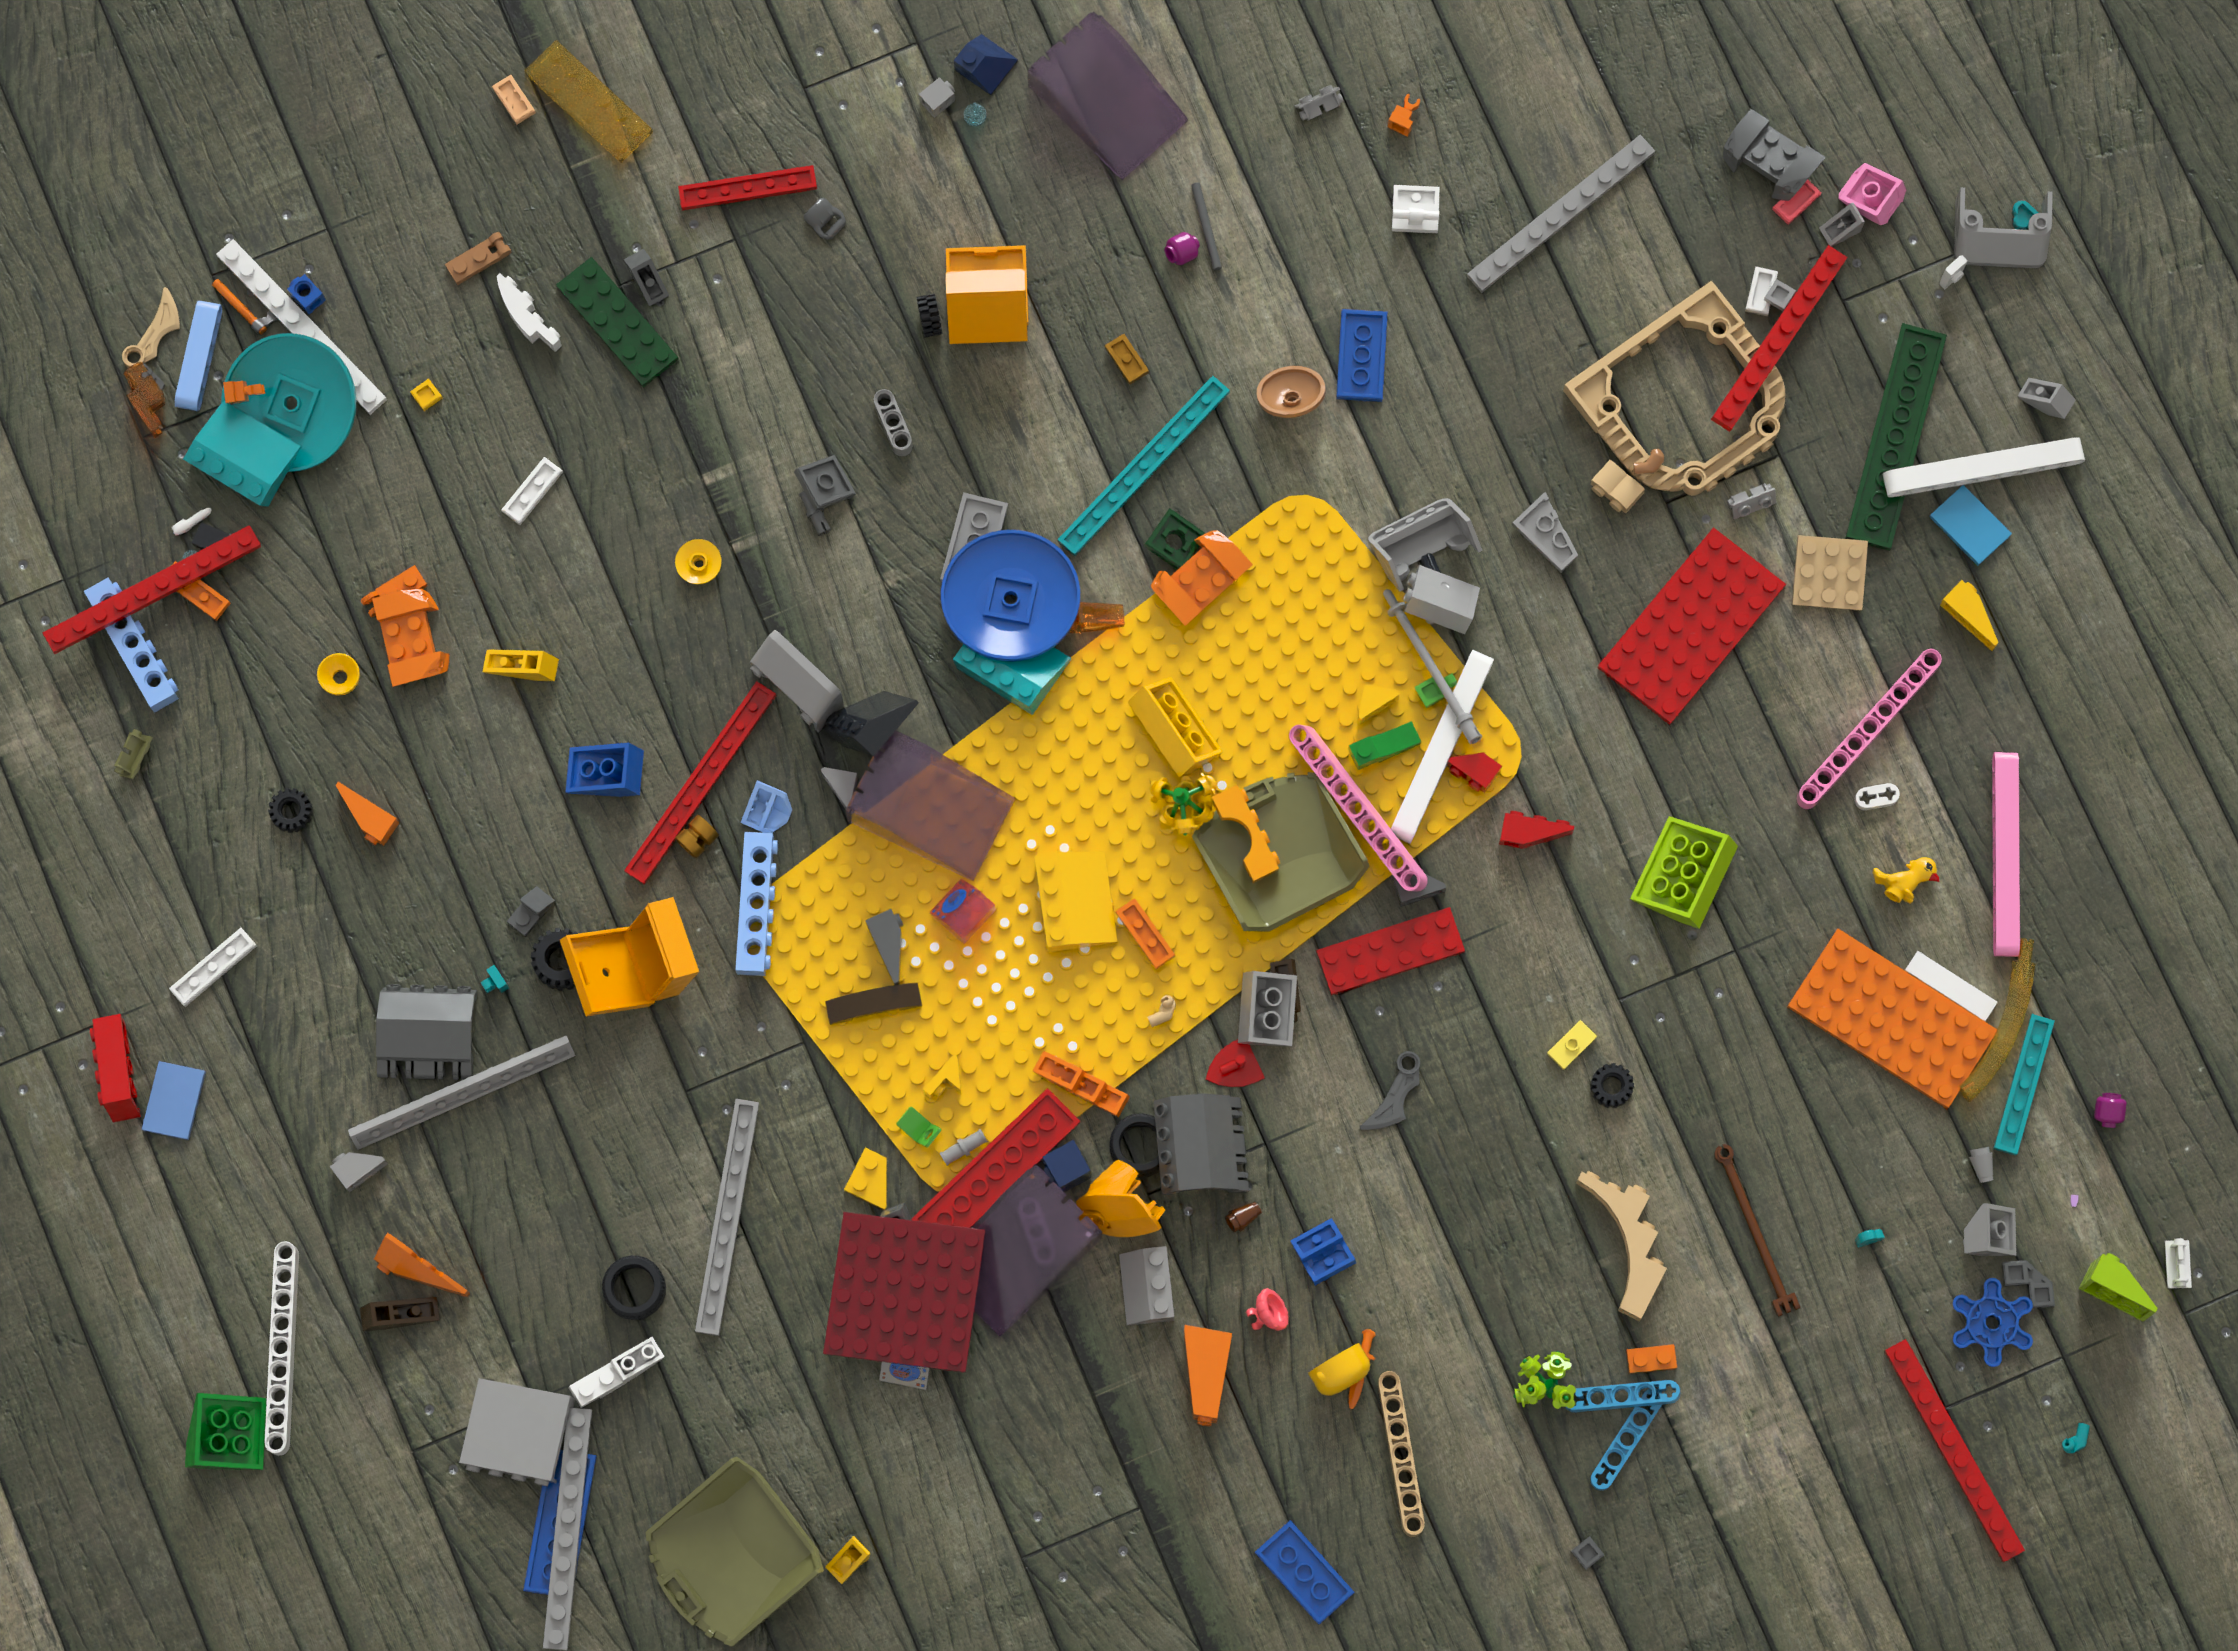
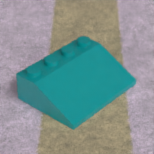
M223 401L195 437L183 460L256 504L268 507L302 446L232 404Z
M963 645L953 658V661L958 670L1033 715L1071 661V657L1053 647L1044 654L1031 659L1000 661L979 655Z

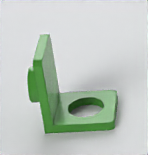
M909 1107L896 1123L914 1141L926 1148L930 1146L942 1130L940 1127L931 1124L913 1107ZM931 1132H933L932 1135L926 1140V1138L928 1137V1135H929Z

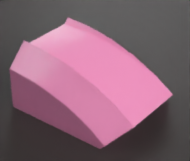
M1864 163L1854 171L1839 192L1838 199L1847 206L1850 203H1854L1862 216L1879 225L1888 223L1892 214L1900 203L1903 202L1906 188L1902 180Z

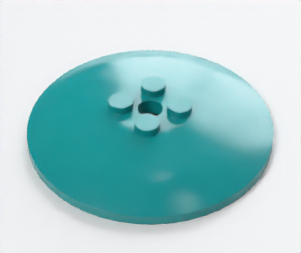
M294 333L271 335L260 339L246 348L228 371L225 382L245 381L247 386L261 384L265 388V394L248 395V402L232 405L302 446L288 472L307 470L325 462L339 450L347 439L356 414L355 386L343 360L323 342L306 335ZM224 385L222 390L221 403L225 401ZM290 397H295L297 400V406L293 410L287 407V400Z

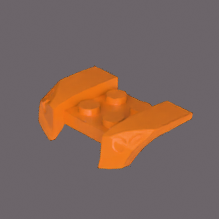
M1210 531L1194 539L1202 548L1171 576L1166 571H1159L1151 584L1153 591L1184 626L1253 565L1239 548L1219 531Z
M412 589L372 598L376 618L381 625L389 664L387 666L392 687L448 671L449 654L441 651L435 652L426 612L439 610L430 593L423 589Z

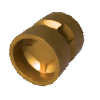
M697 815L689 823V829H683L675 837V840L692 857L697 859L705 851V845H711L719 834L705 819Z

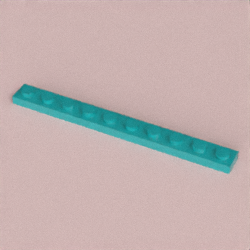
M1212 376L1057 539L1058 543L1075 557L1230 393V390Z

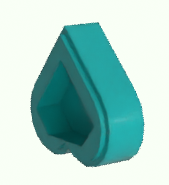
M2026 201L2016 202L2012 208L2014 216L2013 227L2019 230H2027L2030 218L2039 212Z
M1881 1229L1867 1230L1858 1234L1855 1241L1859 1248L1881 1241L1885 1237Z

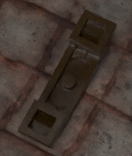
M918 983L875 988L825 1001L830 1025L897 1009L901 1011L922 1006Z

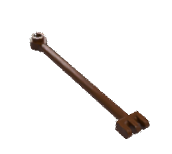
M1722 1144V1148L1720 1146L1716 1148L1714 1157L1725 1168L1778 1299L1771 1302L1778 1317L1783 1315L1780 1308L1781 1305H1783L1786 1313H1790L1789 1302H1792L1795 1310L1800 1309L1795 1293L1786 1294L1732 1161L1734 1151L1729 1145ZM1722 1148L1728 1151V1157L1721 1156L1720 1151Z

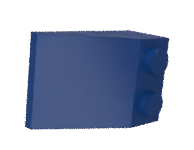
M631 743L571 747L569 751L566 793L616 797L640 795L644 750Z

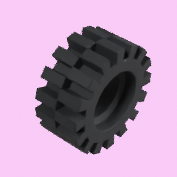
M935 294L917 297L924 337L943 334Z
M285 788L283 792L281 790L278 791L277 796L273 795V801L269 802L270 809H268V812L277 828L279 827L284 832L286 830L288 833H292L294 830L299 832L300 828L307 827L306 823H310V816L313 815L311 802L302 791L299 792L295 788L293 790ZM289 802L299 805V813L292 819L285 818L282 815L283 806Z
M1611 1063V1065L1605 1064L1597 1069L1591 1080L1590 1088L1594 1100L1597 1099L1598 1104H1603L1607 1108H1617L1619 1105H1624L1630 1099L1634 1088L1633 1076L1629 1074L1630 1071L1628 1069L1625 1070L1622 1065L1617 1066L1616 1063ZM1609 1077L1617 1078L1621 1083V1090L1617 1094L1607 1093L1603 1088L1605 1079Z

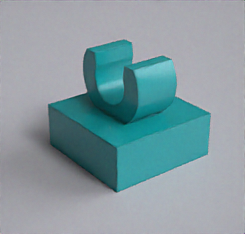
M495 965L486 970L490 977L483 980L481 984L487 993L498 987L501 993L509 989Z

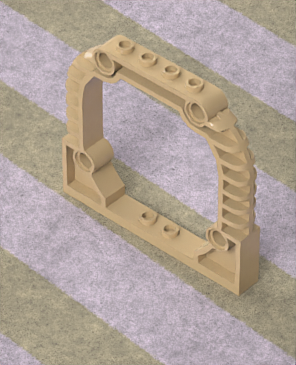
M1712 281L1564 385V393L1595 433L1600 434L1627 471L1640 483L1655 490L1676 492L1683 489L1686 494L1696 496L1704 490L1709 492L1718 485V480L1723 477L1726 479L1731 477L1737 471L1735 468L1743 464L1745 466L1753 461L1756 453L1759 451L1764 453L1774 445L1772 442L1776 439L1780 429L1778 420L1785 404V386L1779 370L1774 366L1759 388L1762 395L1763 408L1752 417L1748 433L1706 463L1689 461L1677 469L1661 465L1654 473L1634 474L1633 463L1646 462L1650 456L1618 416L1621 402L1619 398L1611 394L1610 387L1613 372L1610 369L1627 356L1633 357L1642 350L1641 347L1647 342L1649 344L1654 343L1660 337L1659 334L1678 320L1684 328H1694L1706 332V337L1712 344L1721 345L1724 343L1744 369L1760 347L1745 328V322ZM1720 327L1724 330V333L1716 334L1713 328ZM1611 405L1615 410L1613 412H1606L1603 406ZM1762 426H1770L1773 432L1765 433L1762 430ZM1697 478L1700 484L1693 486L1689 483L1688 479Z

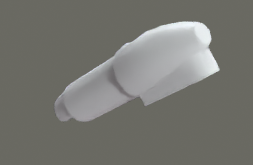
M211 508L200 510L189 519H182L172 527L174 534L180 535L192 529L193 526L211 514Z

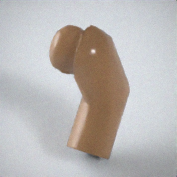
M1653 449L1646 462L1633 463L1634 474L1656 472L1664 462L1662 451L1660 449Z

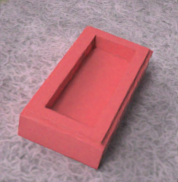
M1807 180L1789 201L1780 200L1773 206L1772 210L1789 225L1821 195V192Z

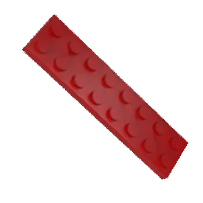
M1047 1088L911 1220L972 1228L1043 1160V1156L1050 1153L1081 1123L1080 1120Z

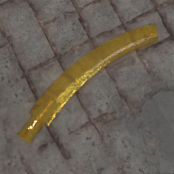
M2020 938V952L2017 960L2012 961L2007 1001L1996 1034L1977 1067L1959 1086L1960 1093L1968 1102H1971L1999 1071L2022 1027L2029 1005L2036 965L2031 962L2034 944L2032 939L2027 941L2026 938Z

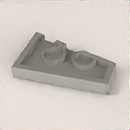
M1546 492L1512 523V526L1560 573L1578 557L1568 534L1564 531L1558 519L1556 511L1549 502Z

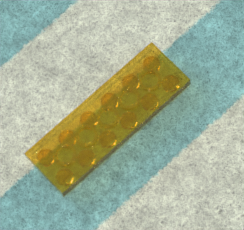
M557 40L524 70L525 74L620 163L653 133L652 128Z

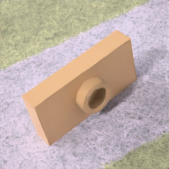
M512 75L492 86V89L516 125L536 113Z

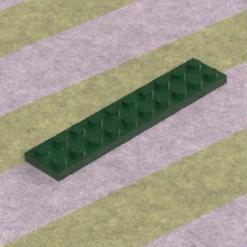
M1905 323L1901 325L1845 539L1868 541L1870 546L1888 551L1891 550L1905 495L1888 497L1882 474L1889 470L1913 466L1945 345L1946 334Z

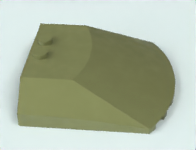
M1308 772V775L1288 773L1287 777L1277 779L1270 777L1243 788L1249 798V801L1246 802L1249 809H1254L1260 822L1257 825L1260 831L1265 830L1270 840V843L1267 844L1270 851H1275L1281 864L1278 865L1279 870L1252 883L1242 863L1251 849L1250 835L1245 827L1235 821H1221L1217 811L1214 812V816L1210 821L1203 823L1200 829H1196L1192 835L1196 846L1243 931L1269 932L1353 889L1370 867L1367 858L1324 784L1312 772Z
M738 1457L731 1458L646 1531V1541H649L651 1553L649 1555L650 1561L654 1564L658 1574L656 1578L671 1604L691 1625H696L704 1631L705 1635L718 1639L732 1647L824 1572L818 1548L761 1473Z

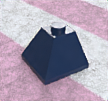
M981 34L968 42L954 59V70L989 95H992L1017 63L1018 59Z

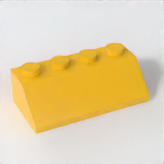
M1172 677L1144 686L1128 701L1134 714L1140 719L1147 733L1155 741L1160 752L1163 753L1178 777L1196 771L1223 753Z

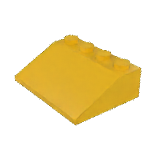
M1057 852L1034 856L1048 953L1118 943L1105 852Z

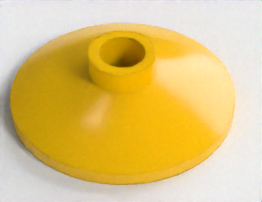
M694 539L686 542L678 550L675 558L678 574L691 584L710 582L718 575L722 564L721 555L717 547L703 539ZM697 561H702L703 566L696 567L695 563Z

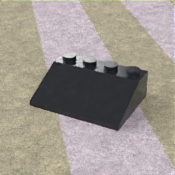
M882 691L834 712L826 720L827 724L823 729L841 746L875 756L919 702L915 699Z

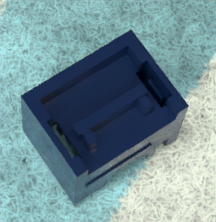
M1074 1140L1042 1157L1045 1167L1043 1169L1044 1174L1051 1186L1055 1184L1060 1195L1091 1178V1170Z

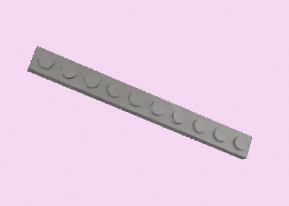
M1640 134L1467 273L1469 280L1481 293L1484 292L1653 156L1655 150Z
M566 1035L407 1105L382 1114L363 1124H359L348 1130L349 1135L357 1150L576 1055Z
M735 1099L698 1311L696 1333L720 1335L759 1102Z
M570 1408L566 1422L543 1649L568 1651L592 1409Z

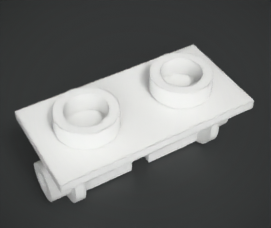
M2179 1238L2174 1239V1241H2165L2167 1288H2192L2189 1240Z

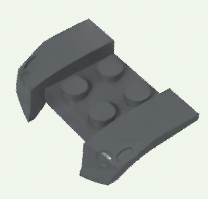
M1752 109L1748 111L1734 128L1723 149V159L1733 173H1735L1742 161L1776 183L1771 198L1789 201L1826 158L1808 145L1803 148L1769 126L1768 119Z

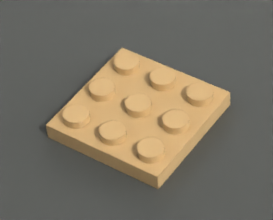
M1798 535L1792 605L1862 611L1868 541Z

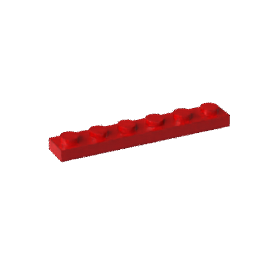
M810 165L678 186L683 211L816 190L817 184L814 166Z

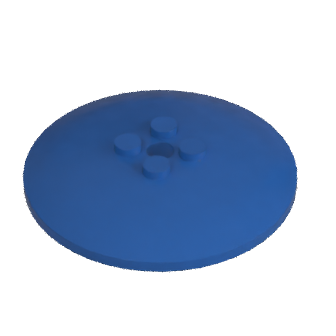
M1000 530L987 533L972 540L953 557L942 580L941 605L945 620L952 633L967 648L979 655L994 660L1021 661L1037 657L1051 650L1069 633L1079 611L1080 585L1071 561L1054 543L1042 536L1027 531ZM1007 595H1014L1017 601L1014 604H1008L1004 601V598Z

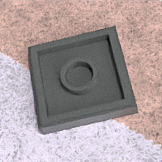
M835 455L796 468L794 471L815 511L853 498L856 494Z

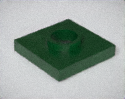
M1169 508L1144 544V547L1178 570L1199 548L1194 539L1202 536L1205 532ZM1175 534L1181 538L1182 545L1178 550L1166 544L1168 535Z

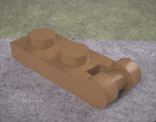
M500 232L492 234L487 240L445 264L457 285L502 260L512 252L509 246L505 245L502 241L503 236ZM495 246L497 251L492 254L489 249Z

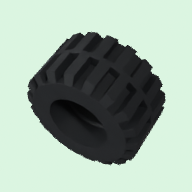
M555 928L554 932L548 930L546 931L547 935L544 937L541 935L538 938L539 942L537 944L534 943L532 947L534 949L531 952L532 967L540 981L549 988H557L558 991H563V988L571 990L575 984L570 969L555 971L549 967L548 959L553 951L562 948L560 939L566 935L578 933H573L567 928L565 930Z

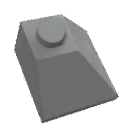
M1988 1203L1982 1204L1964 1229V1253L1977 1256H2016L2015 1208Z

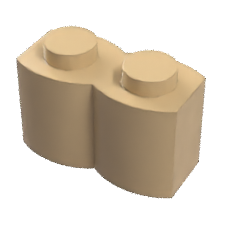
M1611 460L1591 480L1593 492L1601 498L1603 496L1611 501L1609 504L1617 512L1623 511L1627 513L1645 491L1641 484L1626 474L1624 470Z

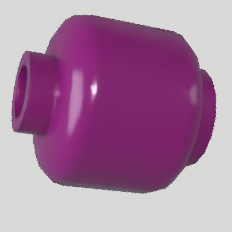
M1181 232L1167 240L1164 249L1165 255L1171 263L1181 266L1198 256L1200 244L1195 236L1187 232Z
M2103 1093L2102 1096L2096 1099L2094 1117L2097 1121L2102 1122L2103 1127L2116 1128V1123H2123L2125 1121L2127 1102L2121 1098V1094Z

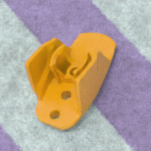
M1116 1160L1090 1184L1088 1192L1076 1201L1077 1209L1081 1211L1079 1220L1085 1227L1113 1237H1135L1160 1230L1161 1225L1158 1220L1165 1212L1163 1206H1156L1155 1201L1146 1204L1137 1194H1132L1141 1184L1140 1180L1135 1179L1138 1172L1132 1166L1120 1160Z

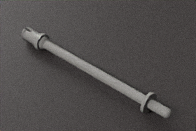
M1384 590L1383 596L1391 607L1388 610L1389 617H1397L1456 715L1455 724L1457 728H1461L1469 744L1477 743L1483 736L1473 723L1474 718L1471 714L1463 711L1404 613L1405 602L1398 603L1391 590Z

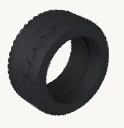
M1144 1113L1132 1114L1122 1119L1114 1127L1110 1137V1154L1113 1162L1120 1160L1132 1166L1138 1172V1178L1149 1177L1160 1171L1159 1156L1147 1164H1134L1123 1156L1120 1144L1123 1135L1134 1127H1147L1156 1132L1155 1117Z
M631 1255L622 1257L611 1264L602 1281V1293L605 1302L615 1314L625 1319L639 1320L652 1315L659 1309L666 1294V1283L662 1272L654 1262L642 1256ZM632 1268L645 1270L651 1275L654 1282V1291L651 1298L645 1304L638 1307L624 1306L617 1300L614 1294V1285L619 1275Z

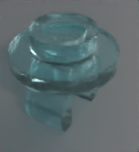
M976 102L967 106L964 110L966 123L971 126L983 124L986 120L985 108Z

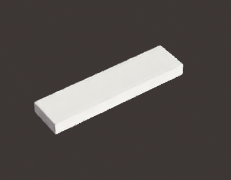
M242 928L238 929L169 988L170 991L186 1007L256 948L257 945Z
M1919 951L1916 952L1905 969L1906 972L1983 1021H1986L1997 1004V1001Z

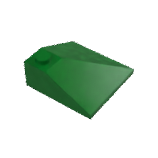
M197 1393L186 1442L185 1467L263 1470L267 1398Z

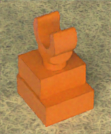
M1410 94L1405 96L1404 108L1399 105L1396 106L1388 120L1387 126L1407 137L1412 130V112L1418 109L1420 105V99H1417L1415 104L1408 102Z
M245 381L223 382L225 402L228 404L248 402V395L265 394L264 385L261 384L247 386Z

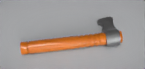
M219 279L212 283V286L249 322L251 328L257 334H263L272 322L278 320L270 311L267 312V317L257 319Z

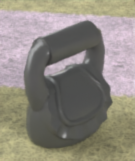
M823 197L818 199L803 217L806 223L813 227L818 236L826 240H832L846 225L843 213L838 208L833 207ZM834 215L838 216L839 219L824 233L822 228Z

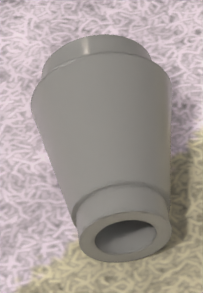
M1989 1147L1970 1150L1971 1156L1969 1158L1979 1178V1183L1994 1180L1993 1156Z

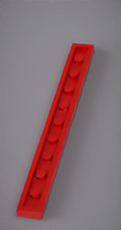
M1830 245L1826 247L1711 418L1712 421L1729 432L1732 430L1847 259L1845 255Z
M249 525L42 632L43 636L55 655L261 548V544Z
M756 681L625 868L624 872L645 885L675 842V837L687 825L773 702L776 693Z
M1905 1339L1884 1351L2002 1562L2024 1552V1547L1907 1340Z

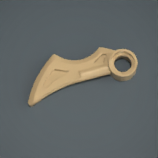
M163 288L161 302L155 318L139 343L126 347L122 353L123 362L128 369L139 370L142 368L143 363L157 357V349L161 339L167 333L180 329L177 307L168 288ZM133 352L139 353L141 356L140 360L136 363L128 361V356Z

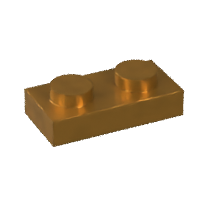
M1125 334L1105 345L1106 351L1129 385L1149 373L1148 368Z

